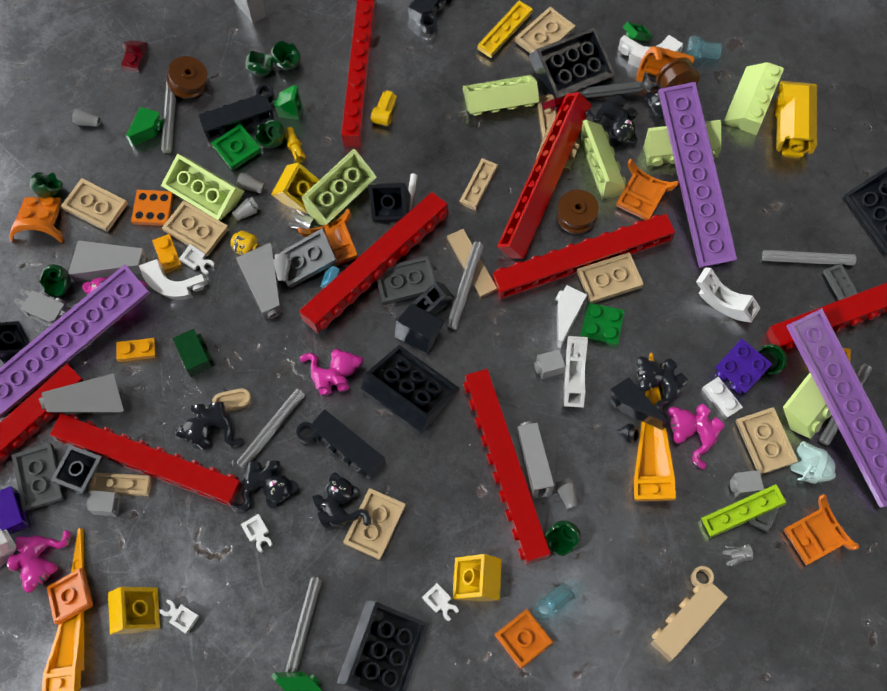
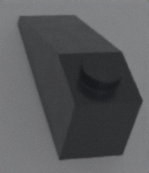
M434 282L413 304L436 315L451 303L455 297L445 284Z
M629 377L610 389L609 400L615 408L618 407L622 413L658 429H665L666 418Z

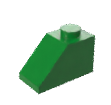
M293 85L279 93L278 99L274 102V110L277 111V115L280 118L299 120L302 102L298 85Z
M143 107L139 108L126 134L130 145L135 146L158 135L164 123L160 112Z
M304 671L274 672L271 675L284 691H322L318 686L321 682L313 674L308 676Z

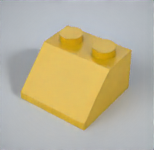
M299 162L286 166L271 195L282 204L309 214L306 211L302 196L319 179Z
M486 554L455 558L452 599L481 602L500 600L502 559Z
M119 587L108 592L110 634H132L160 629L158 587Z

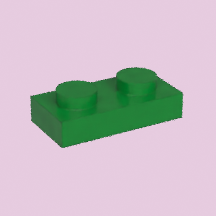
M627 22L623 26L627 31L626 35L632 40L650 42L654 37L643 25Z

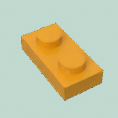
M170 234L152 240L165 274L182 268Z
M155 338L116 342V359L118 362L157 358Z

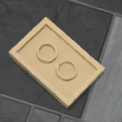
M549 7L515 37V42L531 54L538 48L567 38L575 30V25Z
M81 178L61 207L63 210L108 232L128 203L126 200Z
M184 200L162 227L164 232L188 246L191 244L207 257L229 230L228 225Z
M630 252L577 269L578 277L587 294L589 303H596L643 288L644 285Z
M774 407L735 421L756 470H760L761 475L798 462Z
M369 488L359 509L369 512L371 524L365 526L363 524V517L357 518L353 521L343 544L381 561L406 504Z

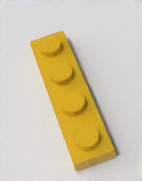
M518 1L478 44V50L492 58L532 14L533 9Z

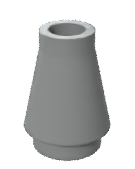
M82 108L75 109L73 112L72 122L76 123V125L98 127L101 118Z
M241 172L236 186L242 190L261 194L265 184L247 172Z
M253 197L246 198L232 214L237 221L256 214L260 207Z
M275 254L273 262L277 281H288L292 261L290 254Z
M572 478L556 482V490L566 505V509L578 506L575 482H572Z

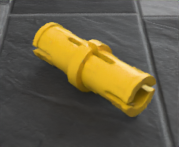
M292 127L286 128L284 132L288 142L287 147L292 151L295 161L297 163L302 162L306 159L301 148L302 143L297 139Z

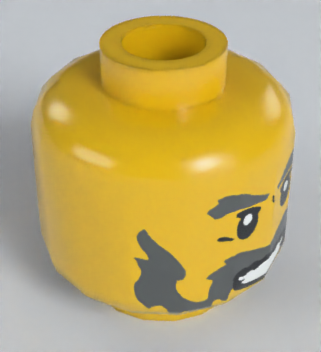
M241 230L238 233H234L230 246H232L233 252L243 255L259 248V243H257L256 235Z

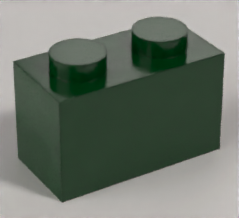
M192 329L172 338L190 377L212 367L209 362L212 360L208 349L204 350L202 346L205 342L201 333L197 335L195 330Z

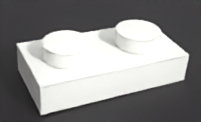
M719 377L703 386L702 391L725 420L743 408Z

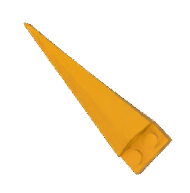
M652 353L649 355L650 361H654ZM659 386L645 392V396L654 406L656 402L661 400ZM645 422L641 424L634 475L635 501L676 500V480L666 427L661 430Z
M79 528L77 532L71 573L79 568L84 569L83 528ZM84 611L58 625L54 643L43 673L42 691H80L81 671H84Z

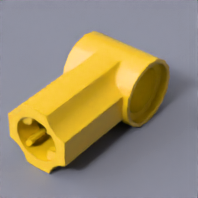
M388 90L382 93L377 107H374L372 110V123L389 127L397 95Z

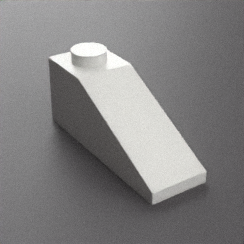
M566 285L563 291L560 290L556 297L558 301L557 347L560 349L583 308L587 294Z

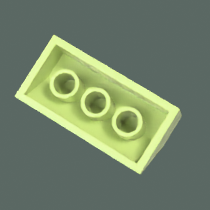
M768 62L747 66L723 124L757 135L784 68Z
M531 75L462 86L467 110L472 115H481L483 111L489 110L490 112H498L501 108L516 109L519 105L529 107L539 102L537 81Z
M583 120L580 139H582L581 144L601 198L604 200L620 196L626 187V180L620 174V164L614 158L615 152L614 148L609 145L607 131L604 132L602 125L589 120Z
M721 120L705 121L713 159L718 158L721 151ZM667 127L648 128L643 146L647 166H660L667 163L675 164Z
M353 149L302 196L306 211L315 219L318 225H327L377 176L359 153Z
M177 154L161 184L162 187L219 221L237 206L244 193V190L180 154Z
M811 373L808 374L783 406L790 430L810 439L815 433L820 431L824 421L832 415Z

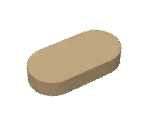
M240 388L218 393L214 396L212 403L223 402L225 410L231 412L247 408L251 404L252 397L248 390Z

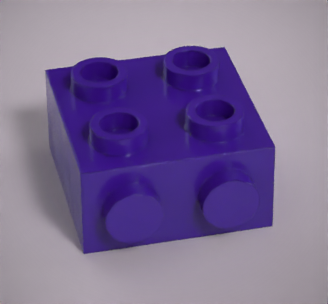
M741 338L719 362L715 370L718 371L716 375L724 382L728 380L733 384L731 388L739 395L741 393L746 395L772 367V363Z
M12 486L0 490L1 531L7 529L11 535L29 527L25 512L22 510L18 491Z

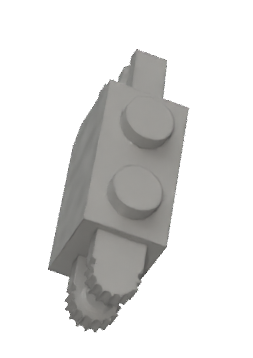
M21 289L20 294L27 297L26 301L14 300V303L21 307L20 309L27 317L51 326L69 311L66 302L59 298L54 300L43 291L38 293L33 290L30 292Z

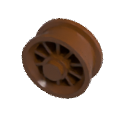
M181 56L174 59L169 65L167 85L171 92L185 99L196 98L203 93L207 80V70L204 64L190 56Z
M682 57L669 62L659 71L656 77V84L660 88L696 82L697 85L700 80V74L696 69L692 68L693 64L690 59Z
M578 189L566 192L558 202L557 221L561 228L572 234H582L591 230L596 223L599 211L596 198L584 190Z

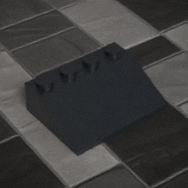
M595 27L538 48L529 55L536 74L555 98L563 97L566 94L576 92L616 75Z
M885 167L846 193L844 197L884 253L887 254V167Z
M400 345L365 373L360 389L421 433L434 422L460 389Z
M366 601L337 683L356 691H407L429 624L376 601Z

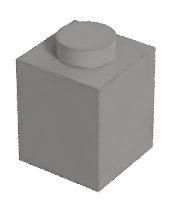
M560 349L537 355L536 363H534L536 373L540 374L542 379L563 374L566 367Z
M760 470L735 473L731 478L732 480H730V488L735 493L736 498L751 496L764 490Z
M91 490L86 506L93 515L117 517L121 497L115 492Z

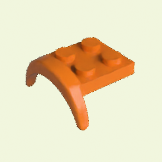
M652 46L646 51L640 62L636 82H642L644 73L657 76L666 64L678 58H688L693 64L694 56L667 48Z
M629 159L628 168L632 173V177L618 199L616 206L643 220H648L652 217L665 192L675 189L679 182H666L656 179L642 171L634 163L633 159Z
M25 197L10 230V242H13L14 235L20 231L37 230L53 236L60 243H64L63 235L54 227L62 205L61 198Z
M346 209L342 216L327 225L311 229L298 228V232L304 237L322 228L326 231L338 259V262L330 267H336L358 258L346 227L351 216L349 209Z
M825 494L818 498L819 510L783 530L806 566L841 546L849 550L859 548V544L855 543L837 522Z

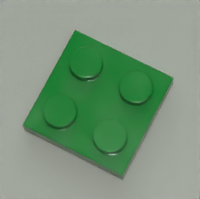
M241 124L211 143L212 147L232 171L262 152L261 148Z
M587 302L580 337H588L590 342L617 347L625 310Z

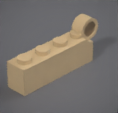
M706 566L697 567L691 574V582L695 586L692 591L695 594L690 599L686 597L679 604L682 609L677 614L672 612L665 620L668 623L665 628L661 629L659 627L651 636L654 640L650 644L669 662L676 657L728 598L712 583L714 580L713 572ZM700 571L706 573L708 583L702 584L698 582L696 573Z

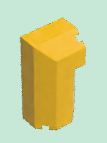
M781 81L777 89L779 96L775 100L777 151L780 152L781 150L782 155L785 157L800 158L806 152H808V155L812 154L817 147V84Z

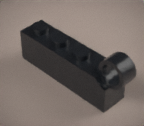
M413 0L408 7L409 18L420 24L422 32L432 34L437 30V18L435 15L439 10L443 9L447 0ZM426 22L433 23L432 25H425Z
M261 84L257 87L256 95L253 97L241 99L237 102L198 114L207 141L223 136L239 124L245 129L274 119L270 103L275 99L273 87L270 84ZM263 92H270L267 96H261Z
M325 409L312 423L303 422L296 429L300 442L311 444L315 440L318 442L323 441L328 451L332 454H335V452L341 456L340 460L345 465L350 466L351 464L356 468L355 472L363 479L367 477L371 480L386 463L384 456ZM310 428L313 430L310 437L303 438L301 436V432L304 429Z

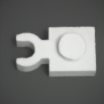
M191 244L179 258L181 262L193 270L200 267L205 275L209 274V271L204 269L206 265H210L213 268L215 266L211 260H204L206 255Z
M259 514L241 524L250 542L253 543L257 540L256 547L260 553H263L261 545L265 542L270 547H273L272 541L264 536L269 531Z
M438 583L422 597L436 614L442 610L444 619L448 622L451 621V618L447 615L449 610H453L456 614L459 613L456 606L448 604L451 597Z
M167 600L166 602L171 606V609L168 612L160 609V613L165 617L172 616L169 623L188 634L200 616L182 604L177 609L174 602Z

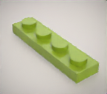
M775 484L702 517L701 520L710 538H713L786 505V501Z

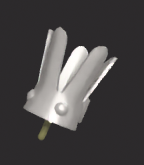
M297 209L296 211L301 215L292 213V216L302 224H288L292 228H317V226H314L315 219L313 217L305 216Z
M749 544L741 547L725 546L737 549L725 550L723 554L737 557L727 562V566L731 565L733 567L743 561L753 560V552H756V550L752 551Z

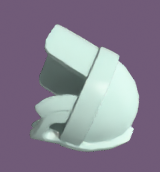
M804 441L800 443L795 452L798 462L790 467L793 472L803 475L802 478L797 480L813 484L834 480L836 477L835 463L828 452Z

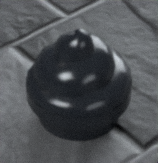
M627 424L618 429L617 433L624 442L630 444L637 441L639 429L634 424Z

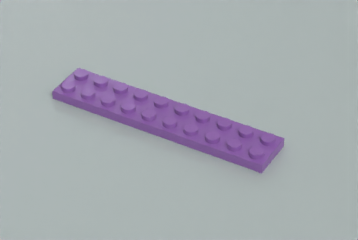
M696 82L659 89L658 93L698 266L703 268L736 261L737 256Z
M126 264L0 367V419L150 294Z
M823 309L817 310L786 325L878 506L885 507L887 506V433Z

